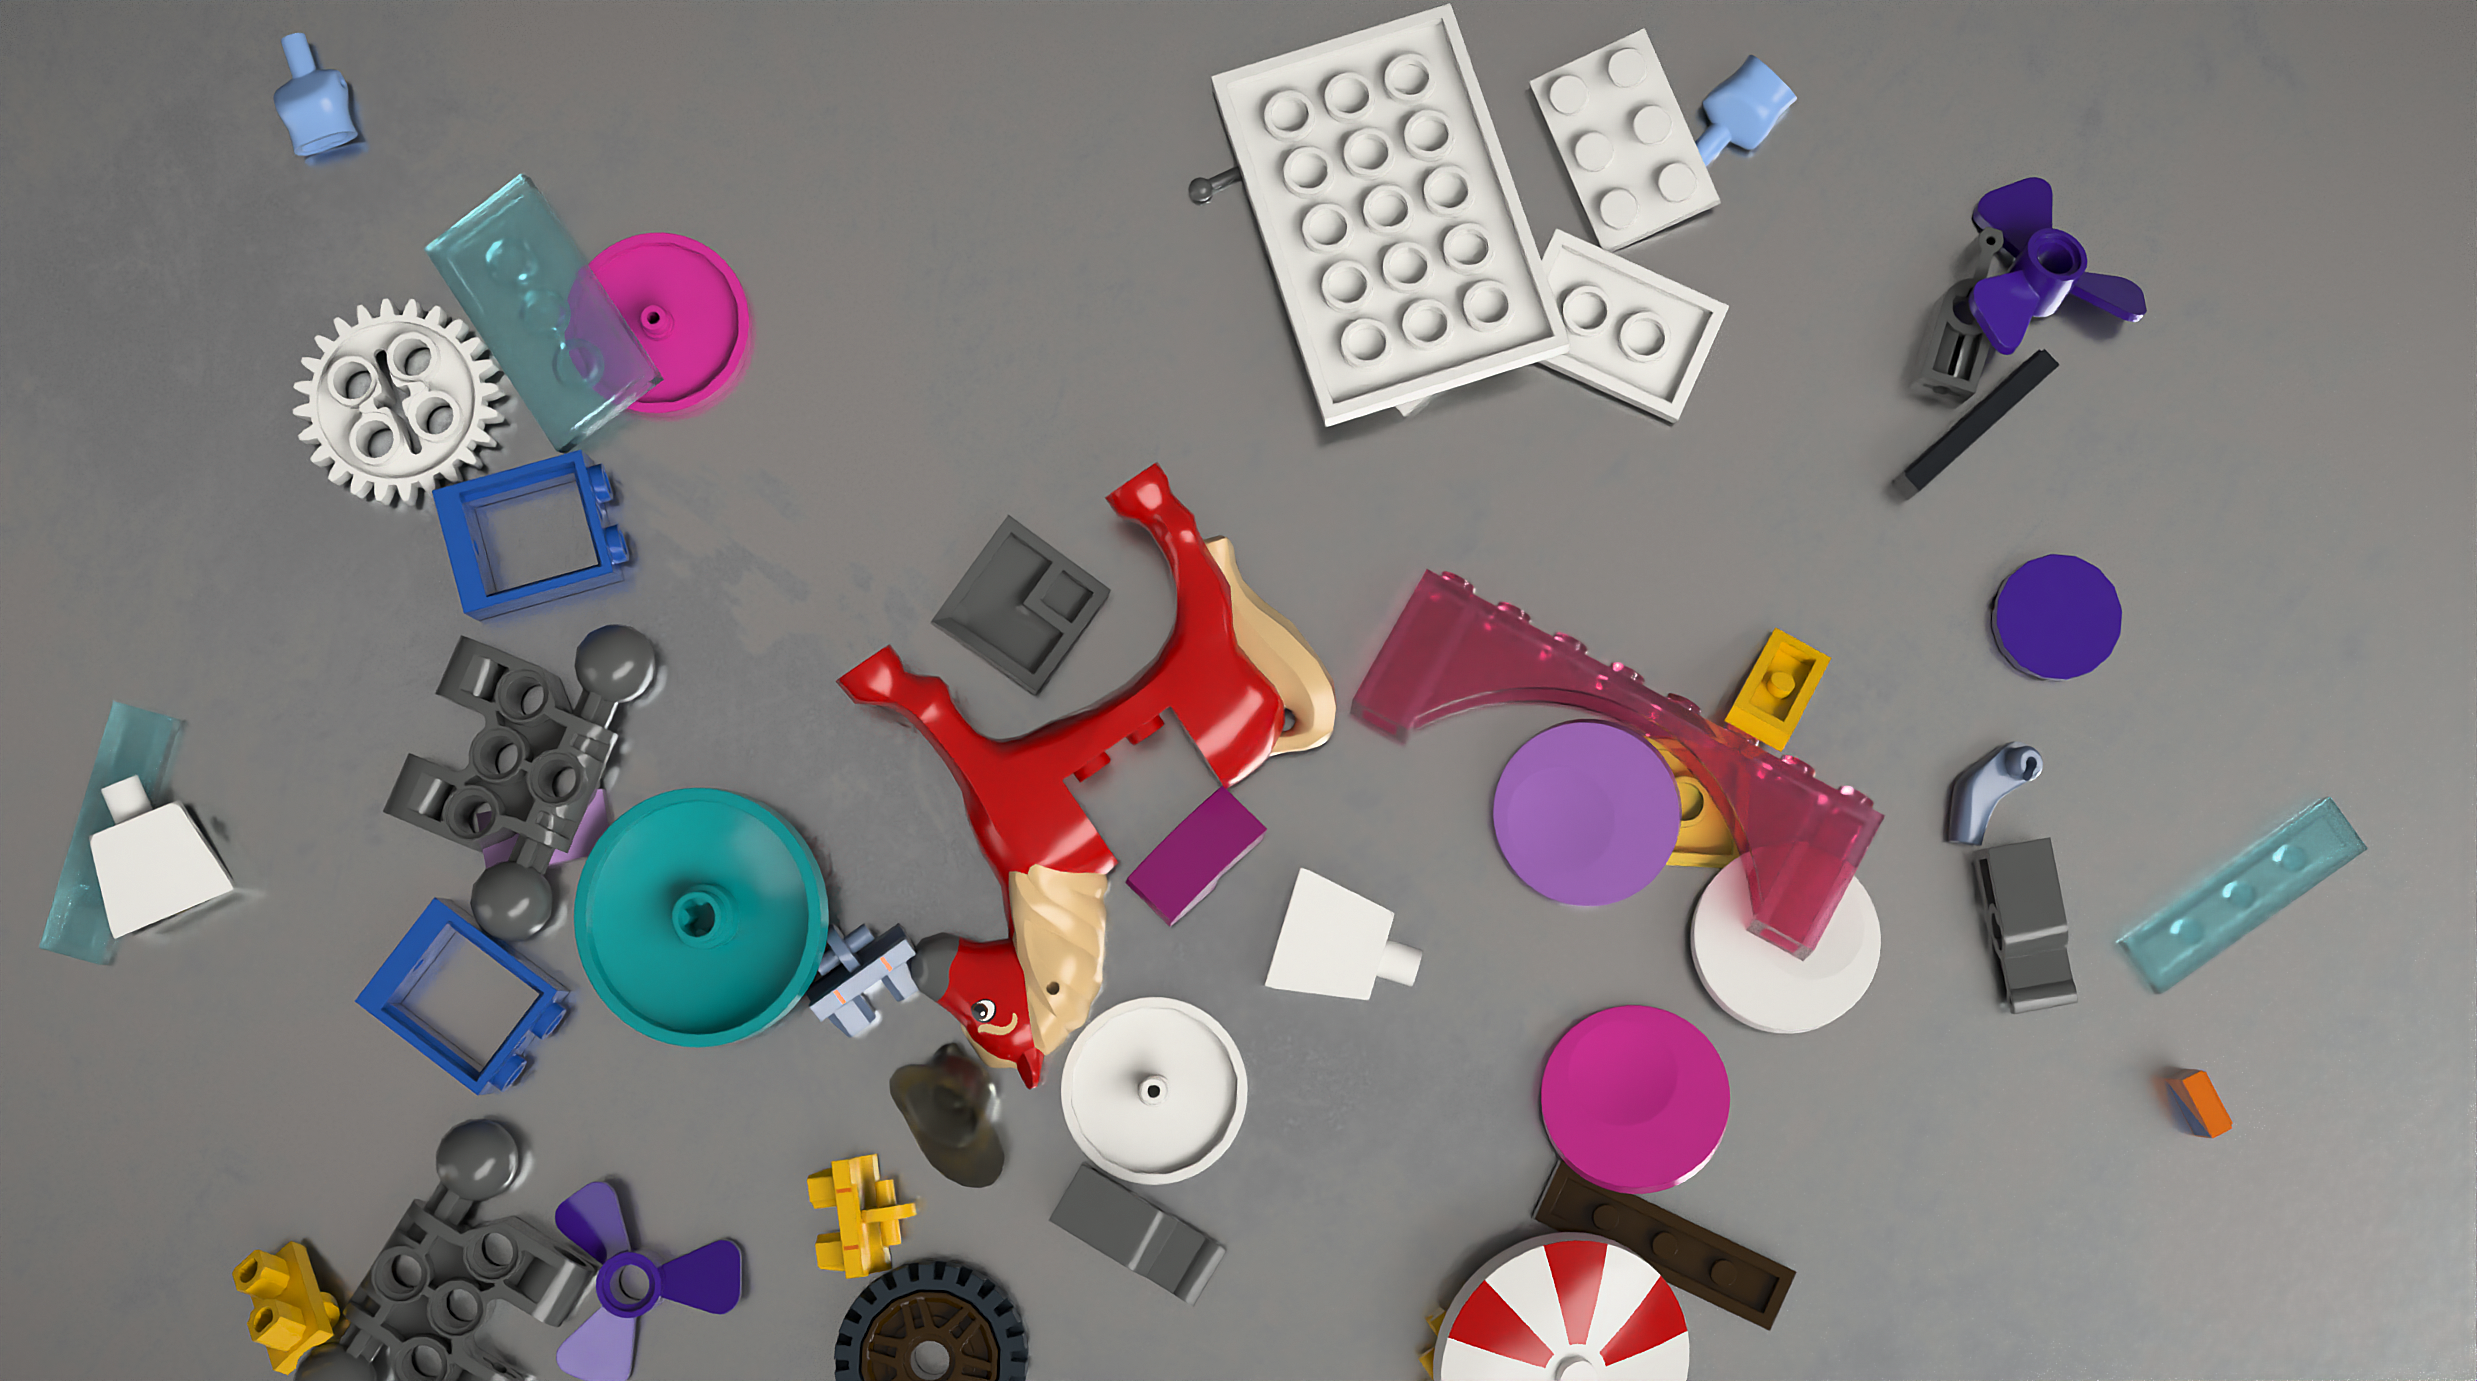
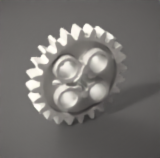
M387 298L382 300L380 317H375L361 304L357 306L359 324L352 327L344 320L336 317L334 324L339 337L334 342L320 335L314 338L318 346L323 350L324 355L321 360L302 357L301 363L314 373L312 381L295 382L293 388L308 396L309 403L300 405L292 410L293 415L302 420L312 421L313 424L298 435L299 440L307 445L321 444L310 460L319 467L328 466L335 462L328 476L330 481L340 486L353 477L350 493L361 499L369 493L374 485L376 501L383 505H389L395 490L398 489L403 502L412 506L416 504L418 487H423L433 497L432 490L441 488L439 480L445 477L454 484L464 482L458 469L463 463L477 469L483 467L481 460L473 450L477 444L486 447L496 446L497 442L483 430L485 424L503 422L504 416L488 407V402L496 400L505 394L500 386L485 383L487 378L499 370L498 365L491 359L476 361L487 345L479 337L463 342L468 333L469 326L458 318L445 328L447 313L441 307L435 305L425 319H423L422 305L415 299H409L403 315H400L396 305ZM429 348L431 359L426 370L419 375H406L404 365L408 355L415 349ZM379 351H385L387 354V364L393 383L410 396L402 401V407L422 445V450L418 454H413L411 450L410 436L405 421L389 409V407L396 404V397L376 359ZM369 371L371 384L368 391L360 398L348 399L345 388L349 378L356 372ZM439 406H451L454 416L449 428L439 434H429L427 419L432 410ZM380 429H391L394 438L391 449L382 457L371 458L367 447L371 436Z

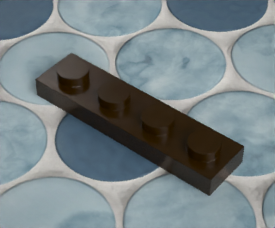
M1558 1160L1532 1217L1534 1220L1560 1232L1588 1233L1614 1240L1641 1256L1667 1283L1769 1331L1797 1273L1782 1264L1636 1195L1619 1193L1597 1186L1581 1177L1562 1160Z

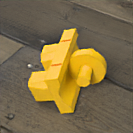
M877 1154L831 1161L832 1167L809 1175L807 1178L809 1200L814 1209L837 1206L840 1231L827 1232L817 1236L815 1248L818 1267L825 1270L845 1271L846 1279L865 1277L872 1273L891 1270L889 1246L901 1244L899 1219L915 1216L917 1212L915 1202L896 1203L893 1179L880 1180Z
M290 1241L275 1255L259 1249L254 1250L234 1268L232 1276L237 1291L250 1295L254 1305V1309L251 1311L247 1322L252 1341L266 1346L274 1371L289 1375L296 1368L298 1359L304 1352L313 1346L316 1347L326 1343L333 1336L332 1328L339 1321L341 1314L336 1298L329 1293L319 1291L305 1246Z

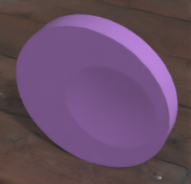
M1575 719L1552 725L1540 731L1525 742L1513 755L1501 774L1496 788L1493 818L1498 843L1506 860L1517 875L1530 887L1546 897L1562 903L1577 906H1600L1615 903L1636 894L1650 884L1661 872L1678 840L1681 828L1682 804L1677 781L1670 766L1661 753L1647 739L1637 732L1614 722L1599 719Z

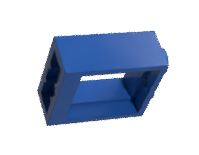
M582 450L432 490L463 612L477 621L624 580L620 563L629 561L626 541L619 524L610 526L604 502L613 500L610 481L602 463L594 465L593 460ZM576 480L598 564L496 592L474 508Z
M434 897L359 994L355 1002L478 1096L491 1094L495 1088L504 1092L510 1087L527 1063L520 1055L535 1036L544 1040L565 1015L567 1009L561 1006L560 1003L569 993V990L505 941L494 939L484 932L471 915L450 899ZM456 931L539 993V996L484 1067L400 1004Z

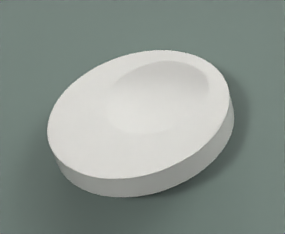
M1794 845L1767 846L1755 849L1734 859L1705 888L1692 919V957L1696 971L1705 989L1714 1001L1732 1017L1746 1025L1767 1032L1801 1033L1820 1028L1836 1020L1852 1008L1868 989L1876 972L1880 957L1881 932L1879 920L1871 898L1863 885L1838 861L1826 854L1806 847Z
M1146 997L1129 1000L1115 1005L1097 1016L1086 1026L1074 1042L1067 1056L1061 1080V1100L1064 1117L1074 1140L1090 1160L1108 1173L1120 1179L1140 1184L1159 1185L1182 1181L1211 1166L1224 1154L1236 1137L1242 1124L1247 1104L1248 1087L1244 1063L1237 1046L1228 1032L1219 1022L1200 1008L1177 999L1165 997Z

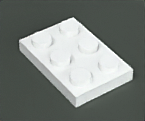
M1645 28L1529 81L1602 249L1612 253L1721 203Z
M1556 228L1541 261L1571 344L1569 352L1538 362L1675 424L1686 404L1729 305Z

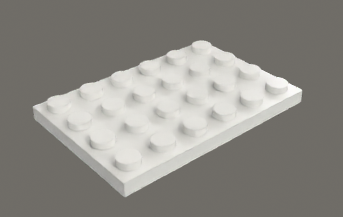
M1450 3L1211 76L1212 88L1325 427L1569 352L1570 340Z

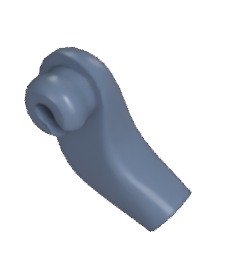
M2013 741L2006 743L1987 755L1958 779L1952 797L1949 842L1974 846L1982 845L1990 816L1997 802L2009 792L2027 781L2035 779L2041 773L2043 760L2038 750L2023 742Z

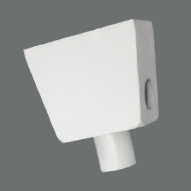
M138 775L101 789L115 826L90 835L89 842L110 930L114 939L236 888L233 879L180 800L153 810Z
M1300 867L1264 986L1280 990L1369 1000L1376 976L1412 987L1423 950L1387 939L1395 913L1310 870Z

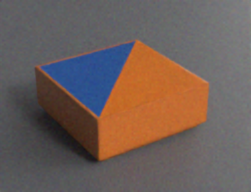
M2183 1069L2165 1078L2194 1136L2213 1139L2232 1129L2231 1125L2233 1123L2206 1071Z

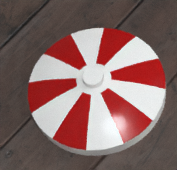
M1579 1232L1551 1233L1533 1237L1503 1250L1480 1267L1463 1285L1447 1310L1439 1330L1433 1360V1380L1686 1381L1690 1348L1688 1330L1684 1314L1672 1289L1662 1276L1641 1256L1628 1247L1599 1235Z

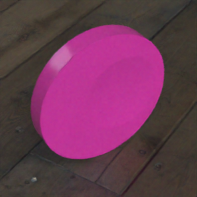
M663 232L645 233L616 242L603 250L586 266L576 281L569 298L566 312V336L575 365L588 384L603 398L613 405L634 414L649 417H672L702 408L715 400L732 384L742 369L749 352L752 337V316L749 301L742 284L730 266L708 246L686 236Z
M1626 1005L1602 1010L1580 1021L1562 1037L1554 1048L1545 1067L1542 1079L1541 1106L1543 1121L1550 1141L1559 1156L1572 1170L1587 1181L1619 1193L1646 1194L1659 1192L1679 1185L1691 1178L1709 1162L1718 1149L1726 1131L1729 1118L1730 1087L1728 1076L1713 1044L1698 1028L1684 1018L1666 1010L1650 1006Z

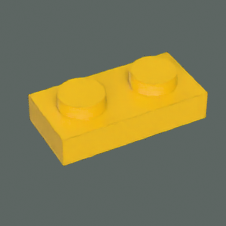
M1775 627L1724 721L1782 752L1825 672L1831 657Z

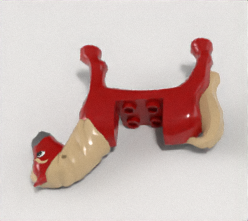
M1158 462L1105 497L1118 517L1136 522L1145 527L1151 534L1168 562L1176 594L1174 623L1167 639L1157 655L1124 685L1086 707L1053 719L1023 735L995 739L978 732L963 717L952 699L949 686L940 676L906 671L900 656L891 644L836 680V683L854 704L889 707L906 717L934 747L962 791L965 815L978 848L1001 886L1003 908L1008 926V938L980 942L944 932L922 938L916 945V955L911 960V978L920 992L949 1011L960 1022L962 1032L985 1065L992 1068L1017 1069L1029 1090L1038 1086L1044 1056L1050 1054L1061 1045L1070 1032L1085 1023L1089 1015L1091 1003L1096 998L1103 984L1102 966L1106 955L1105 928L1107 917L1103 897L1108 889L1106 874L1119 863L1062 780L1074 774L1077 780L1082 782L1112 761L1106 753V750L1125 737L1134 746L1164 726L1165 723L1159 714L1167 708L1171 710L1224 789L1243 780L1260 767L1269 756L1319 747L1328 741L1333 733L1337 707L1334 681L1320 657L1296 626L1263 601L1243 580L1236 564L1234 546L1230 539L1219 535L1203 540L1197 528L1195 514L1174 495L1168 477ZM1285 708L1292 711L1295 723L1292 728L1282 731L1285 725Z

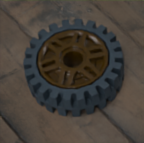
M944 1260L909 1263L877 1278L853 1302L843 1319L835 1344L834 1359L836 1369L834 1374L836 1381H1025L1029 1362L1026 1330L1022 1318L1019 1316L1015 1304L1008 1294H1005L995 1281L979 1273L976 1269L964 1264ZM935 1341L947 1350L949 1366L945 1372L938 1375H930L918 1367L915 1360V1351L920 1343Z

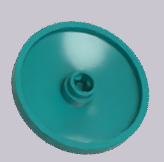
M685 788L664 792L638 803L623 813L606 829L590 852L581 872L574 902V930L578 953L586 975L599 997L616 1016L636 1031L652 1039L681 1047H713L738 1042L768 1029L794 1008L812 983L821 964L828 935L829 910L824 879L819 865L803 837L789 821L765 803L751 796L720 788Z

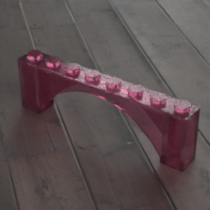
M1426 569L1353 697L1350 714L1404 744H1407L1413 731L1442 718L1475 708L1506 703L1545 702L1575 706L1607 715L1634 727L1661 744L1684 764L1704 787L1723 816L1738 848L1748 882L1753 918L1746 931L1804 961L1815 950L1885 815L1872 809L1873 801L1865 794L1851 787L1839 786L1838 789H1835L1814 778L1816 771L1796 757L1782 755L1779 759L1757 747L1759 744L1758 739L1731 724H1725L1722 728L1701 717L1702 710L1689 699L1674 693H1668L1664 697L1643 685L1645 679L1633 669L1620 663L1613 662L1610 666H1607L1587 655L1588 648L1574 637L1561 632H1555L1551 636L1532 626L1531 617L1520 608L1506 602H1498L1497 606L1480 598L1474 594L1476 591L1475 587L1464 578L1447 571L1442 572L1440 576Z

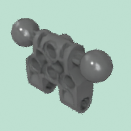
M621 624L602 626L588 633L577 647L574 667L577 680L582 686L583 691L573 713L558 676L538 665L461 635L435 694L478 712L485 717V728L471 742L468 754L469 764L461 771H452L408 753L383 812L481 853H483V849L510 839L519 833L509 860L496 863L486 869L473 884L470 905L473 916L480 928L494 939L508 942L527 939L538 932L550 917L553 896L550 884L544 874L555 849L568 854L586 810L595 798L597 789H600L599 780L619 737L618 734L608 730L618 704L629 702L639 697L653 681L656 663L653 648L645 635L631 626ZM540 684L544 693L542 704L534 712L524 715L520 705L522 695L531 686ZM514 743L518 752L517 761L510 770L499 774L495 767L496 754L506 744ZM572 766L576 776L574 787L565 796L556 798L552 791L553 778L562 768ZM488 802L492 813L490 822L482 831L473 833L469 825L470 813L478 804Z
M469 1119L453 1126L441 1138L436 1151V1171L441 1180L428 1202L413 1199L343 1310V1314L351 1323L339 1342L324 1343L311 1349L299 1362L293 1381H377V1374L372 1361L383 1344L390 1347L389 1356L395 1381H524L514 1370L480 1349L474 1342V1333L492 1317L496 1307V1299H503L550 1326L560 1327L595 1270L585 1260L515 1216L480 1223L472 1228L461 1222L474 1201H487L498 1196L513 1182L518 1169V1149L512 1136L502 1126L486 1119ZM498 1233L510 1241L513 1248V1256L508 1265L495 1266L484 1258L482 1242L487 1234ZM397 1255H407L418 1262L421 1268V1280L417 1287L406 1288L394 1280L391 1265ZM462 1289L474 1297L477 1303V1314L474 1320L462 1322L450 1315L447 1309V1297L451 1290ZM428 1346L439 1354L442 1369L438 1376L425 1377L414 1369L411 1363V1355L415 1347Z

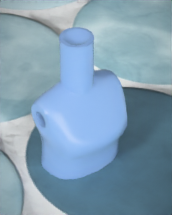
M294 33L283 37L281 44L292 79L275 91L273 100L278 115L288 129L294 154L298 156L313 155L356 138L358 133L354 128L349 113L348 87L341 72L336 69L316 70L304 33Z
M1748 55L1742 66L1733 75L1718 84L1702 101L1703 108L1712 123L1695 141L1705 166L1729 142L1746 150L1754 149L1768 135L1778 117L1797 100L1792 90L1766 64L1753 55Z

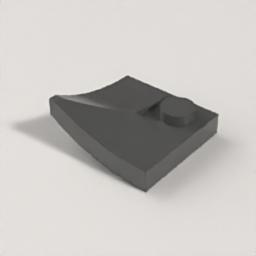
M1008 515L934 616L931 624L981 656L1030 692L1036 694L1106 599L1111 589Z

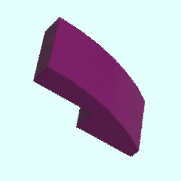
M1221 786L1187 816L1127 877L1125 883L1171 927L1215 888L1219 877L1263 840L1267 828L1227 789Z

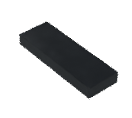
M2040 349L2037 350L1894 478L1895 483L1892 485L1907 501L1911 499L2059 366V363L2046 349L2042 351Z

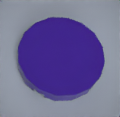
M2049 554L2025 562L2004 579L1995 600V609L1992 611V629L2000 651L2016 669L2028 675H2034L2040 679H2048L2050 681L2062 682L2092 672L2111 655L2121 635L2122 607L2114 585L2098 567L2077 556Z

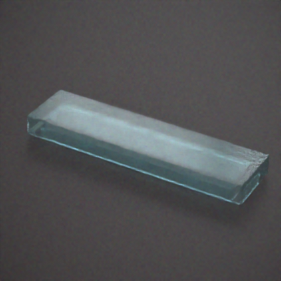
M113 701L39 945L40 949L98 965H108L115 939L110 930L89 842L90 835L115 826L101 789L138 775L154 810L179 729L180 719Z
M2331 796L2323 797L2118 943L2155 995H2161L2368 848Z

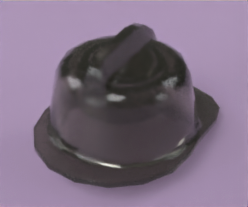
M953 1042L942 1045L921 1064H908L897 1068L889 1079L890 1094L897 1108L903 1114L919 1148L930 1164L947 1179L965 1187L983 1188L994 1184L1004 1171L1005 1155L998 1134L991 1122L996 1104V1085L991 1075L981 1065L966 1057L959 1046Z

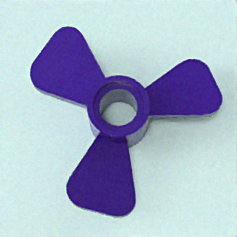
M2038 177L2026 178L1986 193L1973 211V219L1982 230L1988 226L2002 231L2004 242L2002 247L2015 258L2006 274L1978 281L1969 295V306L1973 316L1992 346L2003 355H2011L2015 352L2023 340L2032 316L2045 317L2053 314L2069 293L2129 322L2140 321L2147 312L2143 291L2134 282L2123 277L2085 272L2088 261L2083 246L2072 235L2052 228V188L2046 180Z
M594 1181L587 1184L557 1207L555 1212L557 1228L603 1265L596 1278V1293L602 1306L575 1330L557 1350V1364L566 1374L583 1381H627L632 1369L636 1318L658 1307L665 1299L719 1315L728 1313L739 1303L742 1294V1254L738 1245L733 1241L721 1239L668 1263L653 1250L647 1248L631 1249L616 1192L610 1184L603 1181ZM626 1265H635L641 1268L649 1279V1289L642 1300L630 1299L620 1289L619 1276Z

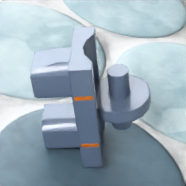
M865 923L845 937L836 925L830 924L828 926L827 942L831 947L824 951L818 968V972L823 977L810 985L805 993L810 1000L809 1007L820 1022L828 1017L849 1038L855 1036L869 1026L876 1018L874 1010L863 997L862 992L879 980L884 983L897 1002L907 999L918 991L911 978V960L916 955L909 936L899 923L876 939Z

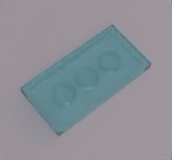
M522 173L424 248L557 452L568 453L664 380L529 176Z

